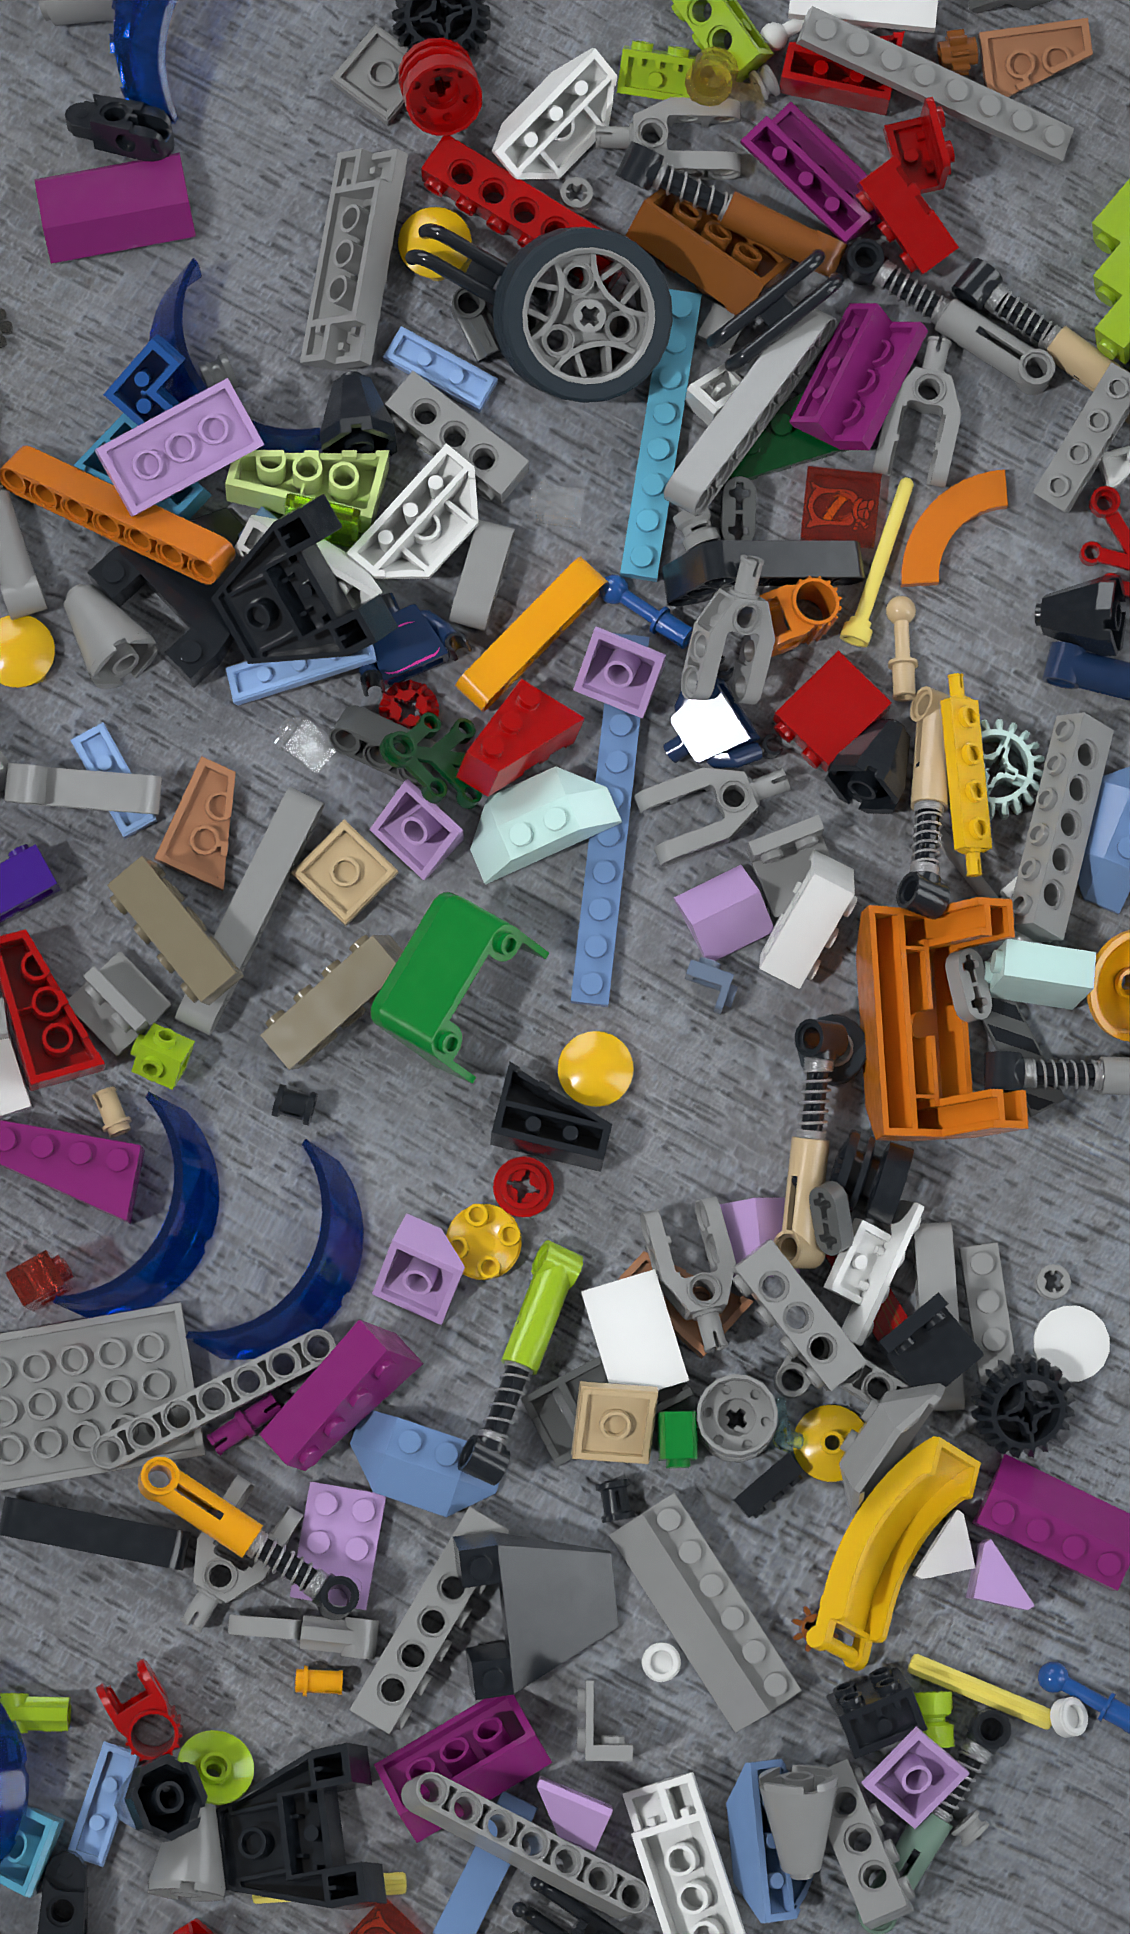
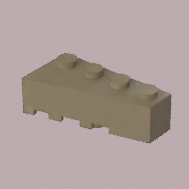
M141 856L107 884L114 894L110 897V900L123 915L129 912L137 924L133 928L146 944L152 941L161 953L157 955V958L165 969L171 974L176 971L184 980L180 987L194 1003L200 1000V1002L210 1005L243 978L244 975L219 942L212 935L207 936L205 933L207 930L206 925L190 907L187 906L185 908L181 902L184 901V896L177 887L173 886L164 877L166 873L161 866Z
M366 934L359 938L349 948L352 952L350 956L342 963L339 959L331 963L321 973L324 977L323 980L314 988L311 984L304 987L293 998L296 1004L287 1012L283 1009L279 1010L266 1021L265 1024L268 1028L260 1036L289 1070L299 1069L338 1036L335 1031L339 1027L345 1029L356 1022L366 1011L363 1005L367 1002L373 1003L403 952L390 935H372L369 938Z

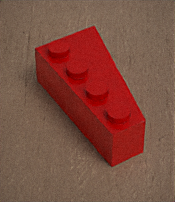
M24 929L0 936V987L6 1002V1008L30 1091L104 1071V1060L91 1042L88 1033L78 1020L68 999L52 976L49 967L27 930Z

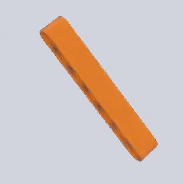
M22 446L0 468V482L11 493L201 583H214L236 557L233 545L224 537L157 505H153L131 517L114 485L33 447Z

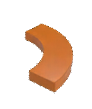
M1005 469L989 471L964 479L940 494L926 508L915 524L906 544L901 567V587L938 585L941 558L955 532L962 525L979 515L995 510L1007 509Z

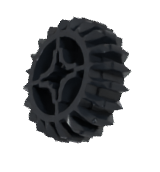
M395 0L396 6L399 9L392 11V19L397 22L393 25V33L400 36L398 38V45L400 47H408L407 52L415 44L426 40L419 33L422 36H433L435 38L451 40L452 34L456 30L464 28V24L468 23L470 25L466 32L453 41L461 45L470 54L476 56L480 52L478 44H485L487 42V34L484 31L490 30L491 21L486 18L490 15V7L483 4L485 0H456L461 3L457 5L449 4L445 0H431V6L427 10L419 12V16L413 17L416 10L428 0ZM437 8L440 9L441 17H445L446 32L443 31L442 24L438 23Z
M1012 1354L1010 1365H1007L1003 1360H998L999 1370L994 1373L990 1369H985V1374L989 1380L986 1383L982 1381L976 1382V1387L982 1394L971 1396L972 1402L978 1406L971 1411V1415L978 1421L975 1429L980 1435H984L983 1440L989 1446L995 1445V1449L1004 1455L1009 1451L1013 1457L1019 1459L1023 1450L1028 1457L1033 1458L1036 1447H1039L1043 1452H1048L1047 1442L1051 1439L1056 1443H1061L1057 1432L1060 1429L1070 1430L1069 1424L1064 1421V1418L1075 1416L1074 1410L1068 1405L1076 1400L1074 1395L1068 1391L1071 1387L1070 1381L1062 1377L1063 1372L1057 1366L1051 1367V1363L1042 1357L1037 1361L1032 1354H1027L1023 1361L1018 1355ZM1027 1380H1037L1045 1383L1048 1392L1032 1391L1027 1385ZM998 1420L1014 1421L1019 1426V1431L1013 1432L1001 1429Z

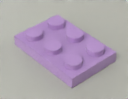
M310 1482L297 1557L303 1556L305 1563L309 1564L312 1562L314 1569L321 1568L326 1574L329 1573L330 1575L332 1573L335 1576L350 1578L359 1590V1601L355 1608L367 1610L386 1497L368 1491ZM294 1584L291 1586L290 1597L313 1600L311 1597L306 1596L303 1591H299L298 1585ZM332 1589L328 1592V1599L331 1604L346 1606L347 1597L342 1590Z

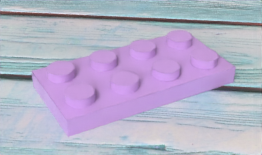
M226 378L96 448L94 451L129 514L133 517L264 446V443L229 379Z

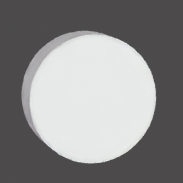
M655 1643L645 1650L642 1656V1668L645 1674L652 1680L657 1682L669 1681L679 1672L681 1666L680 1655L670 1644Z
M1067 1697L1058 1699L1052 1705L1050 1719L1058 1735L1069 1738L1084 1733L1088 1725V1714L1084 1704L1078 1698Z

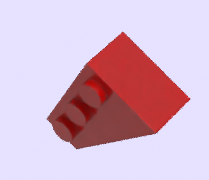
M905 31L893 32V35L878 37L901 47ZM789 42L781 75L780 93L886 116L892 92L891 87L796 44V42Z
M894 155L858 182L856 187L860 192L855 196L867 213L874 210L882 222L877 227L889 243L896 240L904 251L899 257L911 273L917 270L920 275H923L957 250L959 246L935 211L929 207L921 196V191L917 185L911 182L900 167L901 162Z
M521 679L467 750L456 777L489 797L521 777L524 771L537 763L542 764L548 760L551 754L562 747L566 749L574 744L585 718Z

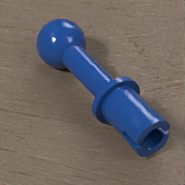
M608 575L605 577L608 583L599 588V594L605 602L609 604H623L651 623L649 629L651 633H660L681 649H685L689 645L693 628L671 614L668 607H663L660 611L630 592L626 580L619 575Z
M1048 1662L1040 1668L1038 1682L1045 1691L1050 1693L1063 1691L1072 1697L1078 1698L1082 1703L1100 1712L1098 1717L1100 1722L1105 1719L1130 1734V1706L1115 1699L1116 1694L1112 1692L1107 1699L1071 1679L1067 1669L1061 1663Z

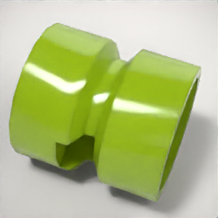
M952 1691L914 1692L928 1729L923 1731V1733L941 1748L955 1747L954 1725L946 1721L945 1718L952 1713Z

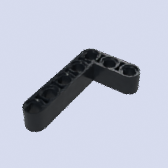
M711 541L695 547L662 567L666 602L668 606L674 607L697 603L717 592L719 588L734 586L741 555H752L765 561L762 566L758 586L796 585L799 579L805 580L809 575L812 578L821 576L825 581L830 580L832 586L853 585L865 580L859 541Z

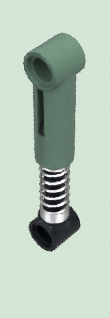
M982 1709L972 1716L969 1730L965 1735L967 1737L966 1741L961 1746L963 1751H958L960 1756L956 1760L970 1774L916 1829L908 1824L895 1845L900 1857V1861L896 1862L895 1866L899 1873L906 1862L909 1864L901 1877L907 1876L913 1891L953 1828L950 1825V1821L953 1819L952 1813L954 1809H959L957 1805L959 1801L965 1800L963 1795L965 1791H970L968 1787L970 1783L976 1782L974 1778L976 1773H982L980 1770L981 1765L987 1764L992 1754L995 1755L998 1749L1009 1741L1011 1724L1002 1712L994 1709ZM987 1718H995L1000 1725L998 1736L992 1740H986L980 1732V1726ZM885 1870L878 1872L870 1888L876 1889L885 1883ZM856 1906V1918L859 1924L871 1934H885L890 1932L896 1924L897 1919L870 1930L863 1924Z

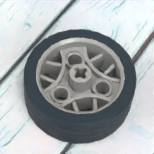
M589 227L560 228L538 236L521 248L502 274L497 285L493 305L494 332L501 352L514 372L530 386L544 393L580 403L607 401L626 394L642 383L659 364L669 343L673 322L671 295L665 277L653 258L636 242L616 232ZM596 255L610 261L611 264L598 272ZM574 267H578L583 273V281L576 288H572L567 281V275ZM549 268L552 284L537 282ZM620 270L629 283L615 299L608 292L602 281ZM534 287L552 290L550 302L544 315L528 307ZM633 294L636 300V310L625 306ZM527 315L540 320L531 331L528 329ZM620 316L625 322V329L621 335L614 337L609 329L610 322L613 318ZM558 329L563 335V342L560 348L551 350L547 345V337L551 331ZM592 347H599L601 370L586 374L579 352ZM611 347L623 351L613 362L611 360ZM568 359H571L575 375L559 371Z

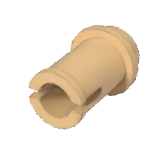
M114 1086L102 1089L92 1095L105 1124L102 1127L103 1132H108L109 1137L114 1138L131 1130L129 1125L132 1121L131 1117H126Z

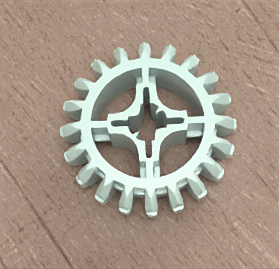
M1002 719L996 720L994 729H990L987 720H982L980 722L982 744L987 742L1000 743L994 753L983 754L984 766L991 767L996 762L998 756L1001 755L998 765L1001 766L999 771H1003V773L999 772L996 777H993L988 785L987 781L990 777L988 771L990 768H985L989 818L991 821L995 810H998L1001 819L1006 820L1009 817L1008 807L1016 815H1019L1023 811L1021 802L1029 806L1033 804L1034 798L1030 792L1038 793L1040 784L1035 780H1040L1043 774L1042 769L1034 767L1043 764L1045 758L1041 755L1032 756V753L1039 748L1038 742H1033L1029 745L1025 743L1030 735L1027 730L1022 732L1020 737L1015 735L1016 723H1011L1006 731L1002 730ZM1010 748L1019 756L1023 764L1024 776L1018 774L1019 770L1009 763L1008 753ZM1013 784L1020 787L1016 792L1005 797H989L991 790L997 785L1011 787Z

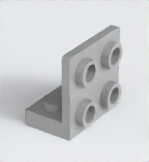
M819 815L748 842L747 854L774 918H779L781 913H785L796 894L792 891L797 881L802 883L811 868V861L808 859L813 850L815 849L831 858L822 837L824 826Z
M585 1680V1688H577V1712H585V1727H577V1752H585V1761H633L632 1743H625L624 1735H601V1742L593 1743L594 1681Z

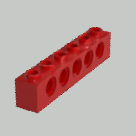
M450 135L441 138L421 168L422 181L425 182L424 186L436 196L442 197L446 195L455 201L456 207L469 216L476 214L485 219L486 225L500 235L507 233L518 240L517 244L521 248L538 236L560 228L589 227L600 229L523 180L515 179L507 170ZM465 173L470 175L472 180L467 184L461 185L454 182L453 178L458 174ZM495 192L499 193L503 199L499 203L491 204L486 202L484 197L489 193ZM525 211L531 213L534 219L528 223H521L515 219V216ZM596 255L598 272L611 264L610 261ZM578 267L572 268L569 272L580 278L579 282L582 283V271ZM620 270L602 281L609 293L622 275Z

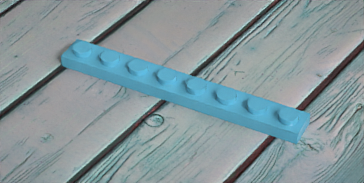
M669 289L673 316L670 338L659 364L652 371L620 571L621 577L657 582L669 501L664 499V490L675 469L702 297L700 293Z

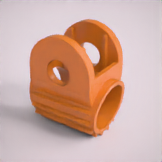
M809 575L805 580L799 579L796 585H785L760 595L769 603L775 634V643L771 657L791 651L801 643L809 645L814 640L819 641L838 619L837 614L842 609L839 606L842 597H838L836 592L838 588H833L830 580L825 581L821 576L812 578ZM803 599L815 603L821 610L823 620L815 621L805 617L800 612L796 600ZM784 616H785V619H786V621H787V623H788V626H789L790 630H788V628L786 627V625H785V623H784Z

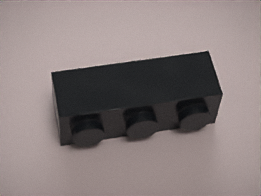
M788 1452L734 1498L733 1501L747 1518L754 1516L756 1519L767 1510L764 1507L766 1503L770 1500L775 1503L785 1494L782 1490L788 1484L793 1487L803 1479L800 1474L804 1470Z

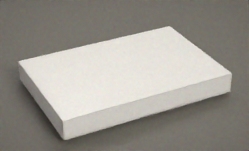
M655 1269L581 1291L608 1383L652 1386L661 1390L689 1381Z

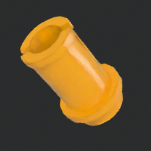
M304 1665V1669H296L295 1692L302 1693L303 1697H307V1693L342 1695L343 1670H310L307 1665Z

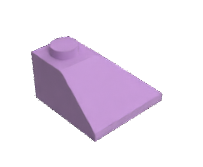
M406 1213L392 1239L372 1294L442 1325L465 1266L441 1228Z
M915 1727L861 1783L916 1829L970 1773L918 1727Z
M539 1776L537 1788L558 1837L585 1851L589 1849L595 1852L612 1814V1805Z

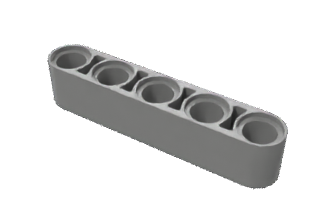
M951 1222L920 1223L918 1230L911 1237L916 1310L939 1292L948 1303L946 1308L959 1323ZM963 1374L945 1388L942 1398L933 1411L964 1410Z

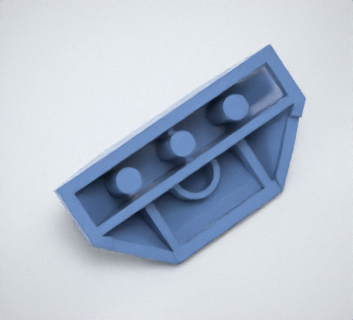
M1130 766L1104 775L1102 778L1078 878V885L1083 900L1118 915L1130 892Z
M372 1410L355 1427L350 1445L373 1493L444 1517H449L496 1494L499 1485L498 1483L493 1486L458 1470V1460L467 1442L466 1440Z
M782 1759L745 1763L726 1802L734 1884L760 1923L797 1919L801 1910L799 1907L805 1899L813 1878L795 1880L790 1878V1874L782 1871L761 1796L758 1776L763 1771L780 1767V1774L789 1772Z

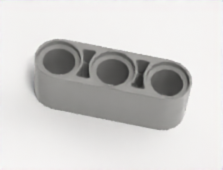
M479 519V525L475 528L453 601L449 621L483 631L487 630L512 547L515 529Z

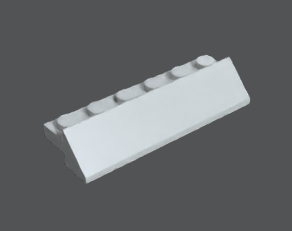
M694 1772L665 1778L662 1781L623 1793L622 1795L634 1829L631 1835L663 1934H746Z

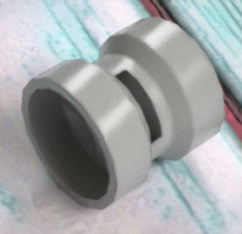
M708 507L700 516H695L683 510L673 517L676 529L683 533V546L686 553L703 543L721 540L717 528L712 527L710 523L711 513Z

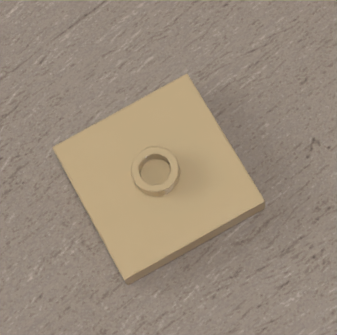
M344 819L291 873L338 920L347 926L399 872Z
M580 1381L571 1451L572 1459L649 1464L658 1399L657 1387Z

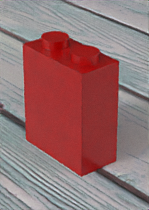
M838 650L775 712L773 721L776 725L774 729L786 742L790 743L793 740L803 750L801 756L814 769L820 766L827 772L837 754L876 720H880L889 711L892 702Z

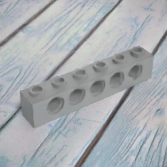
M1085 712L1056 717L1012 897L1014 930L1035 942L1064 940L1114 730Z
M469 1506L349 1709L351 1712L388 1734L392 1732L394 1727L400 1731L402 1730L413 1711L406 1707L414 1693L420 1697L422 1696L433 1677L426 1673L434 1659L441 1663L453 1642L446 1638L454 1625L461 1629L471 1613L472 1608L466 1604L473 1592L475 1591L481 1595L486 1585L465 1588L463 1595L455 1600L449 1599L443 1594V1582L448 1577H458L453 1537L488 1531L508 1534L510 1530ZM430 1610L439 1611L444 1617V1627L438 1633H430L423 1627V1616ZM416 1644L423 1649L425 1658L420 1666L410 1667L405 1664L402 1653L406 1646ZM396 1678L403 1683L405 1691L401 1699L391 1701L384 1696L382 1687L387 1679Z

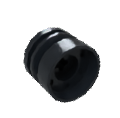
M852 1129L847 1140L838 1150L829 1181L837 1182L843 1187L846 1194H849L850 1213L855 1209L859 1199L862 1198L867 1200L866 1218L891 1225L908 1177L914 1149L890 1141L882 1156L874 1154L875 1136L870 1135L864 1151L857 1149L861 1132Z

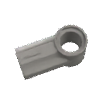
M304 1615L301 1627L300 1649L341 1653L340 1656L375 1660L379 1620L345 1617V1620H330L324 1616Z

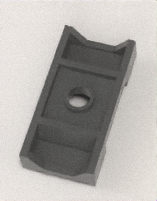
M600 1356L521 1397V1401L556 1468L572 1460L571 1451L580 1381L608 1383ZM687 1382L658 1390L656 1414L693 1395Z

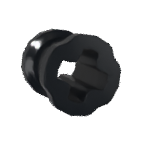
M280 1084L275 1097L272 1116H288L302 1120L303 1125L309 1126L315 1110L318 1093L311 1092L308 1095L287 1089V1085Z
M629 1479L595 1485L596 1491L601 1493L604 1516L601 1517L602 1523L636 1517L635 1511L630 1509L626 1488L630 1485Z

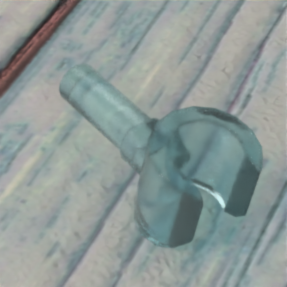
M779 1397L775 1399L778 1409L779 1428L774 1434L773 1444L776 1448L791 1454L792 1447L802 1448L804 1438L801 1433L790 1429L785 1398Z

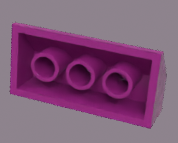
M1007 1454L1003 1455L972 1524L1104 1588L1118 1591L1130 1566V1513Z
M513 1694L481 1700L375 1763L374 1766L400 1818L416 1843L442 1828L410 1812L402 1802L401 1793L402 1788L409 1780L428 1772H435L491 1800L548 1766L552 1761ZM421 1784V1795L423 1799L429 1802L430 1792L425 1785ZM455 1802L454 1810L460 1818L464 1816L463 1808L459 1803Z

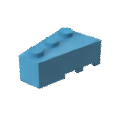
M123 413L73 466L113 485L94 450L134 429L138 425ZM198 481L155 505L189 520L212 494Z

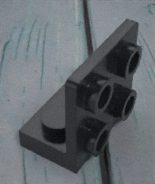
M939 1292L876 1344L910 1387L940 1383L947 1387L984 1355L983 1351L946 1308L948 1303Z
M891 1667L876 1669L869 1674L868 1679L858 1683L848 1681L839 1684L833 1689V1693L826 1696L828 1704L839 1719L854 1759L903 1740L915 1727H918L922 1732L928 1730L912 1687L897 1667L892 1669Z

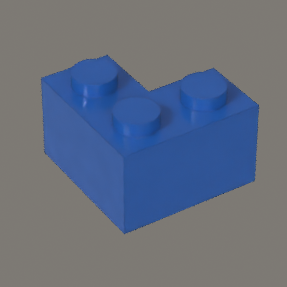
M157 333L103 395L139 426L180 404L162 385L186 358Z

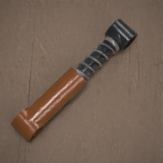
M630 142L615 174L616 176L647 191L650 188L656 190L661 188L666 191V195L673 194L679 197L680 202L686 200L692 203L694 208L700 207L707 210V215L711 213L717 215L718 220H720V226L799 263L807 258L813 250L822 249L825 252L826 258L814 271L828 278L832 273L836 272L848 247L844 242L795 221L737 191H734L729 196L727 191L721 193L715 190L714 185L709 187L701 183L700 178L694 180L688 177L687 172L680 173L675 171L673 165L669 166L668 162L665 163L663 161V155L636 142Z

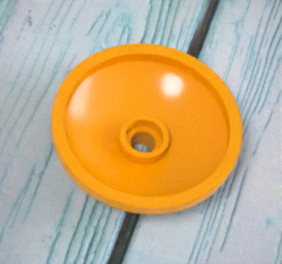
M1130 930L1121 932L1111 938L1097 953L1094 989L1087 995L1090 1012L1098 1026L1108 1035L1130 1042ZM1125 976V984L1122 986V980Z

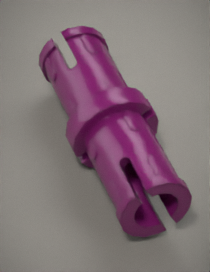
M269 1392L243 1412L240 1409L233 1413L235 1416L233 1419L206 1436L212 1446L214 1445L216 1452L221 1456L226 1450L246 1436L250 1438L257 1434L255 1430L273 1419L282 1408L276 1402L272 1393Z

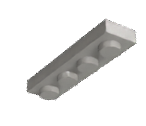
M998 1242L958 1249L973 1341L984 1353L983 1357L976 1362L978 1381L985 1383L989 1380L985 1374V1369H990L995 1373L999 1370L998 1360H1003L1007 1365H1010L1012 1354L1015 1355Z

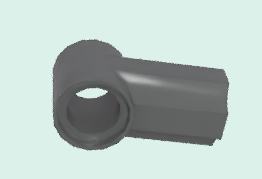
M459 288L452 299L451 312L453 319L459 324L477 363L488 362L502 354L494 332V321L484 300L463 288ZM466 299L473 300L477 303L478 309L474 313H464L459 309V303Z

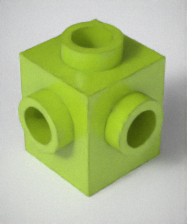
M153 1023L145 1036L139 1034L134 1042L131 1055L136 1058L131 1072L173 1090L187 1068L195 1041L169 1028Z

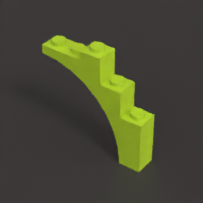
M1130 178L1092 222L1095 244L1103 252L1111 254L1093 275L1096 296L1101 302L1112 307L1094 328L1096 346L1107 358L1112 360L1117 358L1124 364L1130 359Z

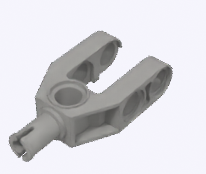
M670 97L633 114V121L629 123V126L596 125L595 148L628 149L630 142L633 141L663 155L665 163L668 162L669 166L673 165L675 171L680 173L687 172L688 177L694 180L699 178L701 180L736 179L741 175V156L738 153L728 151L668 150L667 138L669 133L668 126L672 127L673 123H701V127H709V124L741 122V103L738 100L729 98ZM654 133L658 135L660 141L653 144L647 143L643 140L642 135Z
M929 336L923 366L920 368L915 367L905 378L882 424L872 472L890 476L905 409L910 408L923 414L931 413L941 417L926 484L945 488L962 414L952 375L944 372L951 341L942 338L939 352H936L939 336ZM930 386L937 392L938 396L935 399L926 400L920 396L918 390L921 387Z
M741 555L735 585L730 587V589L719 588L695 621L681 677V691L685 698L704 701L710 698L715 686L726 636L729 632L733 631L744 635L739 659L735 660L733 666L736 668L732 685L734 703L754 705L760 700L775 643L769 603L756 592L762 566L765 562L763 559L752 555Z
M700 768L635 794L634 798L641 814L645 810L668 802L670 805L676 804L679 798L703 789L705 792L712 791L716 798L717 808L724 818L721 821L655 846L654 850L660 866L671 865L728 844L758 813L759 801L791 790L788 779L785 778L784 769L780 768L778 771L751 780L742 771ZM729 791H738L743 795L744 802L738 807H730L723 801V796Z
M716 1196L700 1199L695 1202L697 1221L711 1272L698 1273L688 1278L681 1277L680 1272L675 1271L669 1248L672 1241L670 1235L666 1236L659 1214L660 1210L655 1209L640 1214L641 1228L652 1270L655 1269L662 1294L685 1320L693 1319L698 1322L705 1353L713 1352V1348H716V1351H720L728 1347L719 1315L728 1304L734 1275L731 1268L736 1265L722 1210ZM693 1288H706L710 1293L711 1299L708 1301L698 1300L693 1294Z
M237 1475L223 1496V1499L241 1510L255 1484ZM287 1505L281 1519L273 1531L268 1534V1538L270 1540L277 1539V1544L280 1546H287L301 1523L304 1514ZM201 1532L197 1538L193 1583L197 1585L196 1589L199 1591L183 1617L180 1618L181 1622L189 1626L195 1615L199 1613L191 1626L192 1629L199 1633L202 1632L204 1625L218 1603L221 1605L223 1602L229 1604L264 1582L272 1570L269 1566L264 1568V1563L260 1560L258 1562L254 1561L247 1570H240L231 1561L223 1559L216 1554V1549L220 1543L204 1532ZM224 1565L230 1569L232 1578L227 1586L218 1588L212 1584L210 1575L215 1567Z

